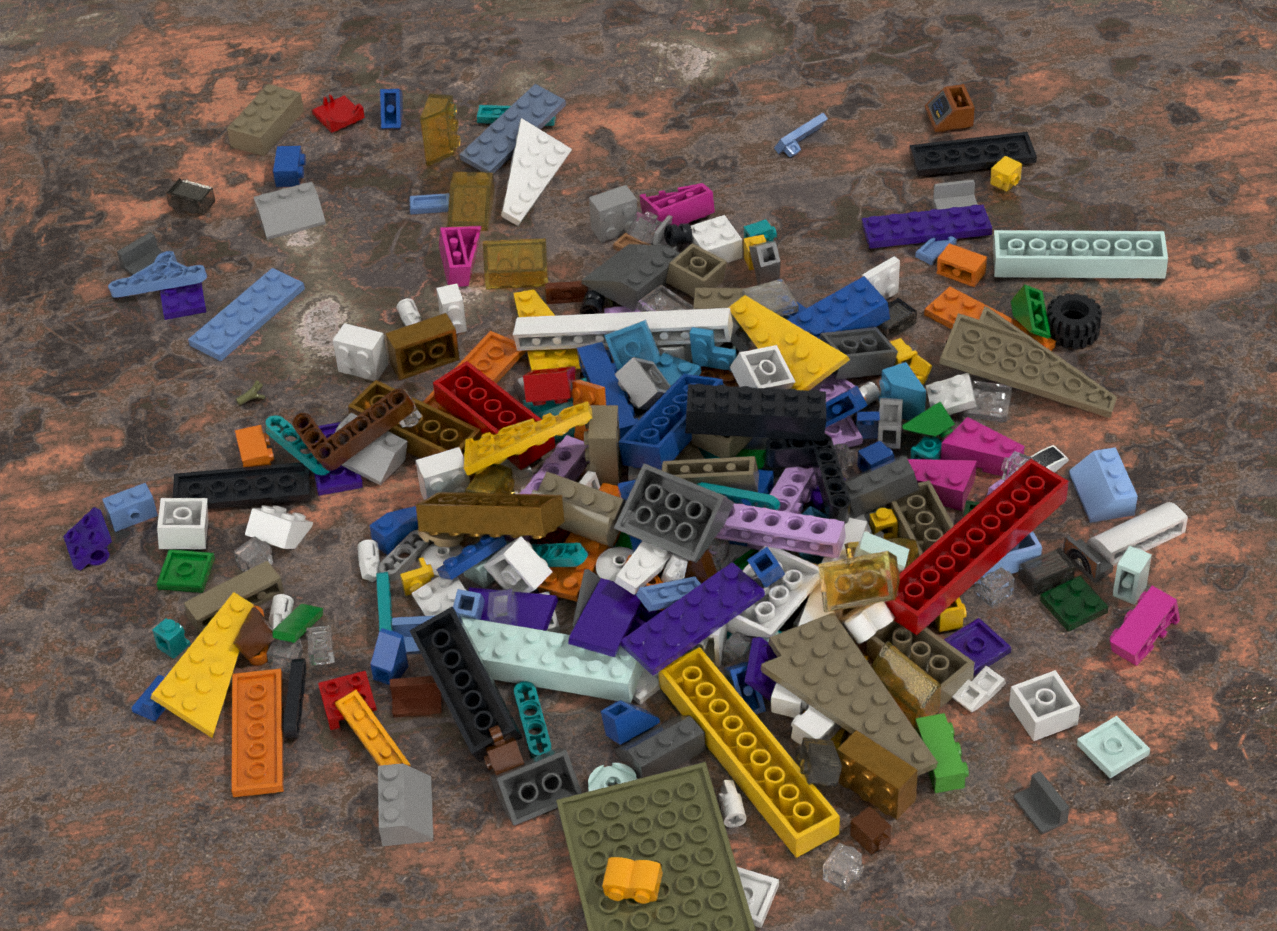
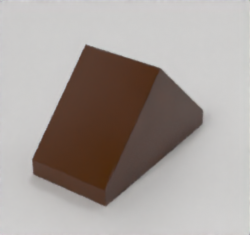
M256 607L251 608L233 642L246 659H251L275 640L272 638V626Z

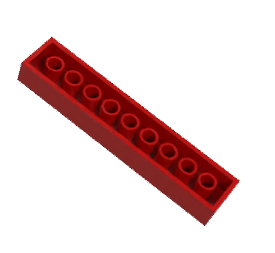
M1030 458L880 590L879 598L883 599L895 617L894 621L915 635H918L1066 501L1069 481Z

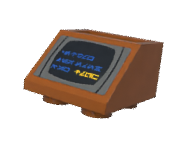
M964 84L944 87L925 105V110L935 132L973 127L975 107Z

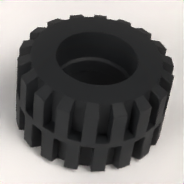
M1066 293L1064 296L1059 295L1057 299H1052L1051 304L1047 307L1050 338L1056 341V345H1063L1064 348L1072 347L1077 349L1078 347L1085 348L1087 345H1092L1100 334L1102 318L1100 305L1095 303L1093 298L1089 299L1088 296H1082L1079 293Z

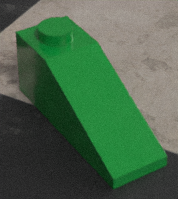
M1024 284L1010 301L1013 317L1030 333L1049 339L1051 335L1043 291Z

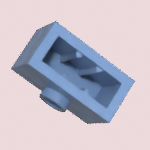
M146 483L102 499L107 518L114 532L158 516L153 496Z

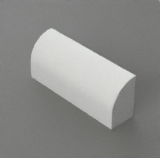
M1166 502L1090 538L1087 544L1114 567L1118 564L1129 546L1147 551L1185 533L1188 516L1174 503Z

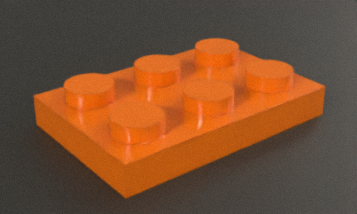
M583 380L572 381L571 395L573 406L587 401L590 405H606L605 387ZM585 425L575 426L574 438L584 441V431L589 429H586Z

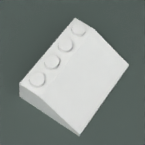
M768 547L782 567L785 575L765 588L748 564L743 572L765 590V596L727 623V631L735 635L766 638L774 636L827 574V570L784 550Z

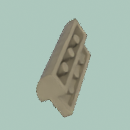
M546 471L538 491L533 490L531 494L562 495L565 522L558 526V528L612 548L619 533L614 527L626 500Z

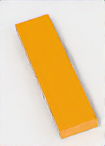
M357 690L335 702L337 709L378 766L403 763L411 767V764Z

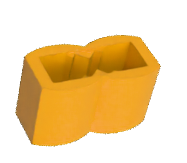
M622 857L609 858L602 885L605 896L615 901L632 898L642 904L657 901L663 874L661 864L649 860L634 861Z

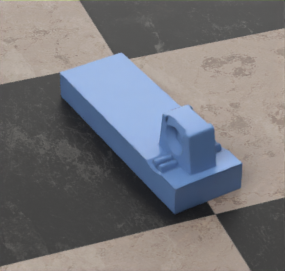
M824 113L818 115L781 138L774 149L778 154L784 151L790 158L797 155L801 150L798 142L819 130L828 118Z
M690 577L641 587L638 589L636 596L650 612L669 607L701 583L696 577Z

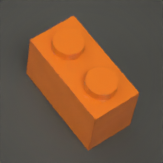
M949 243L938 257L937 274L975 287L986 273L987 257Z
M261 425L235 430L243 467L271 465L270 461H274L272 448H267V446H270L269 436L267 433H263Z

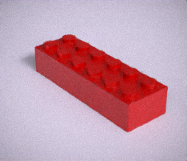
M468 361L433 382L435 401L455 418L480 429L481 435L488 432L496 435L504 427L533 419L535 422L542 420ZM554 436L542 445L529 447L520 455L514 454L507 457V460L518 469H524L555 448Z

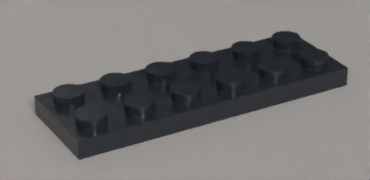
M1028 132L909 146V152L917 176L988 169L997 164L1004 156L1022 164L1036 163L1037 155Z
M298 462L175 473L173 498H207L208 509L310 500V469L303 463Z

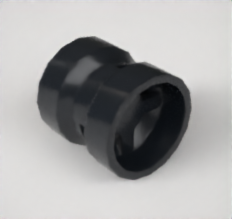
M681 223L679 226L676 224L666 225L664 230L666 243L668 245H675L678 242L689 244L692 240L691 226L688 223Z
M595 290L586 292L580 308L581 315L601 314L605 303L604 295Z

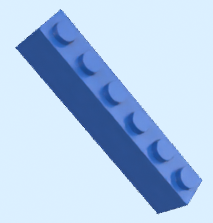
M602 342L577 348L579 365L586 381L605 387L606 405H618L621 440L639 420L634 418V409L632 404H628L627 392L622 391L618 385L619 380L615 376L617 368L615 363H611L610 350H605Z

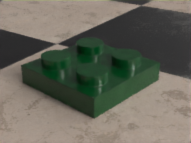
M1081 576L1046 591L1040 596V601L1068 632L1108 613V605Z

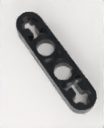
M305 658L292 659L284 716V737L286 739L299 738L307 675Z

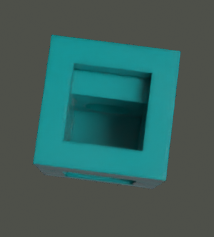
M766 219L744 226V238L764 235L766 241H773L774 238H777L775 227L771 226Z
M924 436L916 447L913 446L911 448V459H921L923 457L927 460H941L942 441L937 437L929 438Z
M165 618L152 629L157 648L173 659L191 645V642L184 636L185 630L172 619Z

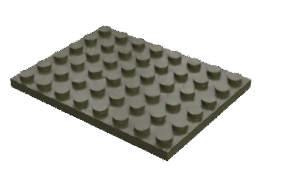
M706 762L556 800L588 931H756ZM611 857H622L634 861L649 860L660 863L663 874L657 901L642 904L632 898L615 901L605 896L602 885L608 859Z

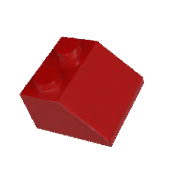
M575 366L531 370L523 375L526 402H533V405H544L548 400H555L556 404L568 402V399L572 397V381H575L576 373Z

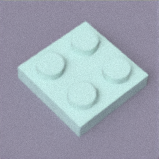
M1117 716L1077 740V746L1109 778L1147 757L1150 753V748Z

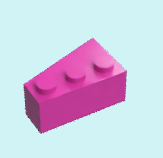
M703 183L678 187V191L665 193V190L658 191L659 195L646 197V194H641L639 196L642 216L656 229H658L668 215L672 216V224L677 226L681 223H689L699 218H705L707 215L715 213L713 191Z
M481 226L440 228L439 250L448 285L457 283L458 287L469 286L479 248Z
M967 417L942 442L941 460H977L976 467L982 468V472L1005 477L1011 472L1015 473L1017 471L1016 467L1023 462L1025 446Z
M908 459L915 473L917 483L930 480L943 506L962 511L975 481L977 460Z
M1151 586L1147 592L1144 591L1140 595L1134 610H1129L1125 615L1122 626L1112 632L1110 636L1112 652L1137 666L1154 648L1153 643L1157 637L1164 638L1167 635L1165 629L1171 623L1176 625L1180 621L1177 599L1154 586Z

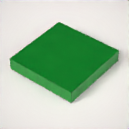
M169 549L156 584L159 590L203 593L215 560L214 553Z

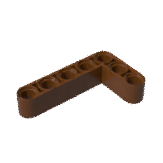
M400 388L394 389L328 438L308 413L297 414L292 421V425L325 470L332 471L409 416L414 410V403L406 391Z

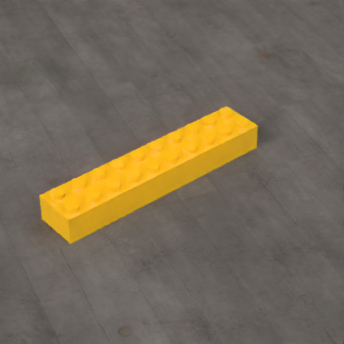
M700 647L679 657L658 672L661 690L681 715L691 716L705 732V745L796 858L839 835V814Z

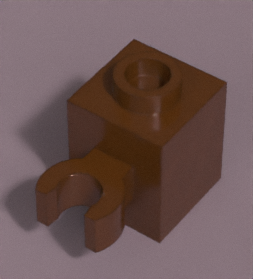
M498 725L489 728L495 745L485 748L488 755L483 756L488 771L493 769L495 774L498 775L525 764L514 737L504 741Z

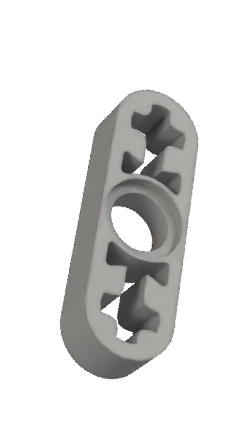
M418 530L412 531L379 564V573L388 572L390 582L396 581L400 578V574L404 573L422 555L423 551L430 546V542H425L419 536ZM402 553L410 554L407 558L398 557Z

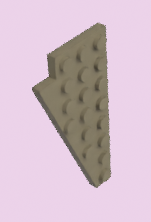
M984 306L979 320L958 313L939 364L1107 418L1111 417L1117 399L1114 394L986 306Z
M834 613L769 637L768 644L778 658L762 663L760 669L762 673L849 733L853 734L857 730L918 770L917 776L936 769L937 760Z

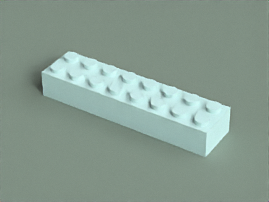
M994 230L993 238L994 277L1131 279L1166 277L1168 254L1164 231Z
M461 617L494 680L517 684L522 681H528L533 683L535 687L615 701L622 700L627 703H631L644 667L621 646L616 656L611 657L568 644L570 636L568 634Z

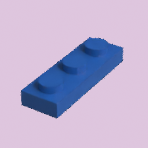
M490 534L482 536L480 538L481 541L475 545L463 548L461 554L446 559L443 565L436 569L439 576L449 580L456 578L507 545L504 536L490 537Z

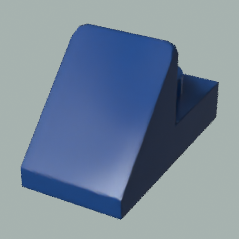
M880 411L855 412V425L863 439H877Z

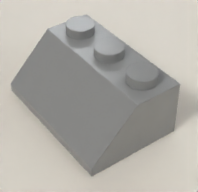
M312 182L253 197L257 217L267 240L326 224L318 194Z
M350 413L338 425L335 432L356 418L357 415ZM387 431L343 463L342 466L382 485L406 460L407 441Z
M403 763L378 766L379 832L382 846L433 842L431 776Z

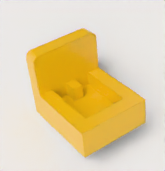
M919 355L913 357L909 367L921 384L924 385L932 365Z
M423 557L418 558L420 568L400 574L405 596L412 595V592L429 583L431 578L434 577L431 564L427 565Z

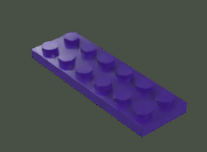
M984 205L951 207L939 210L932 209L921 212L913 211L903 214L862 218V227L869 249L924 243L935 238V241L948 240V237L959 239L992 235V225Z
M731 562L621 640V647L654 676L763 598L765 590Z

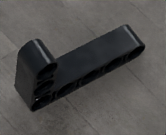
M825 434L824 441L767 439L765 449L766 465L772 468L812 465L827 518L844 521L845 524L848 523L851 500L832 438Z

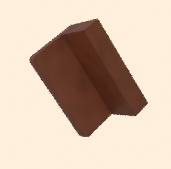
M582 281L545 283L547 304L583 302L584 296L588 292V287L582 284Z
M433 676L390 679L393 717L442 713V694Z

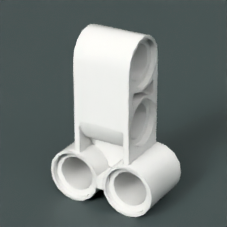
M880 597L866 606L855 607L840 618L839 621L849 636L854 638L857 644H860L872 637L877 630L891 623L895 617Z

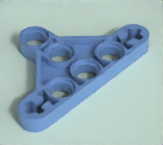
M166 251L159 254L154 263L134 275L112 281L108 285V289L112 297L118 298L197 284L207 278V273L203 265L186 267L177 262L173 251Z

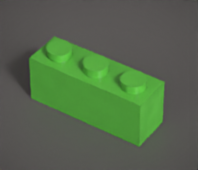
M945 713L915 718L916 732L938 762L936 769L928 772L934 792L940 793L965 788V778L969 776L967 763L961 760L960 744L954 741L953 724L951 722L948 723Z

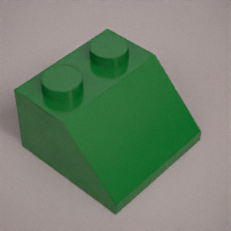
M940 401L901 427L904 431L930 437L939 435L942 439L953 432L951 427L955 423Z

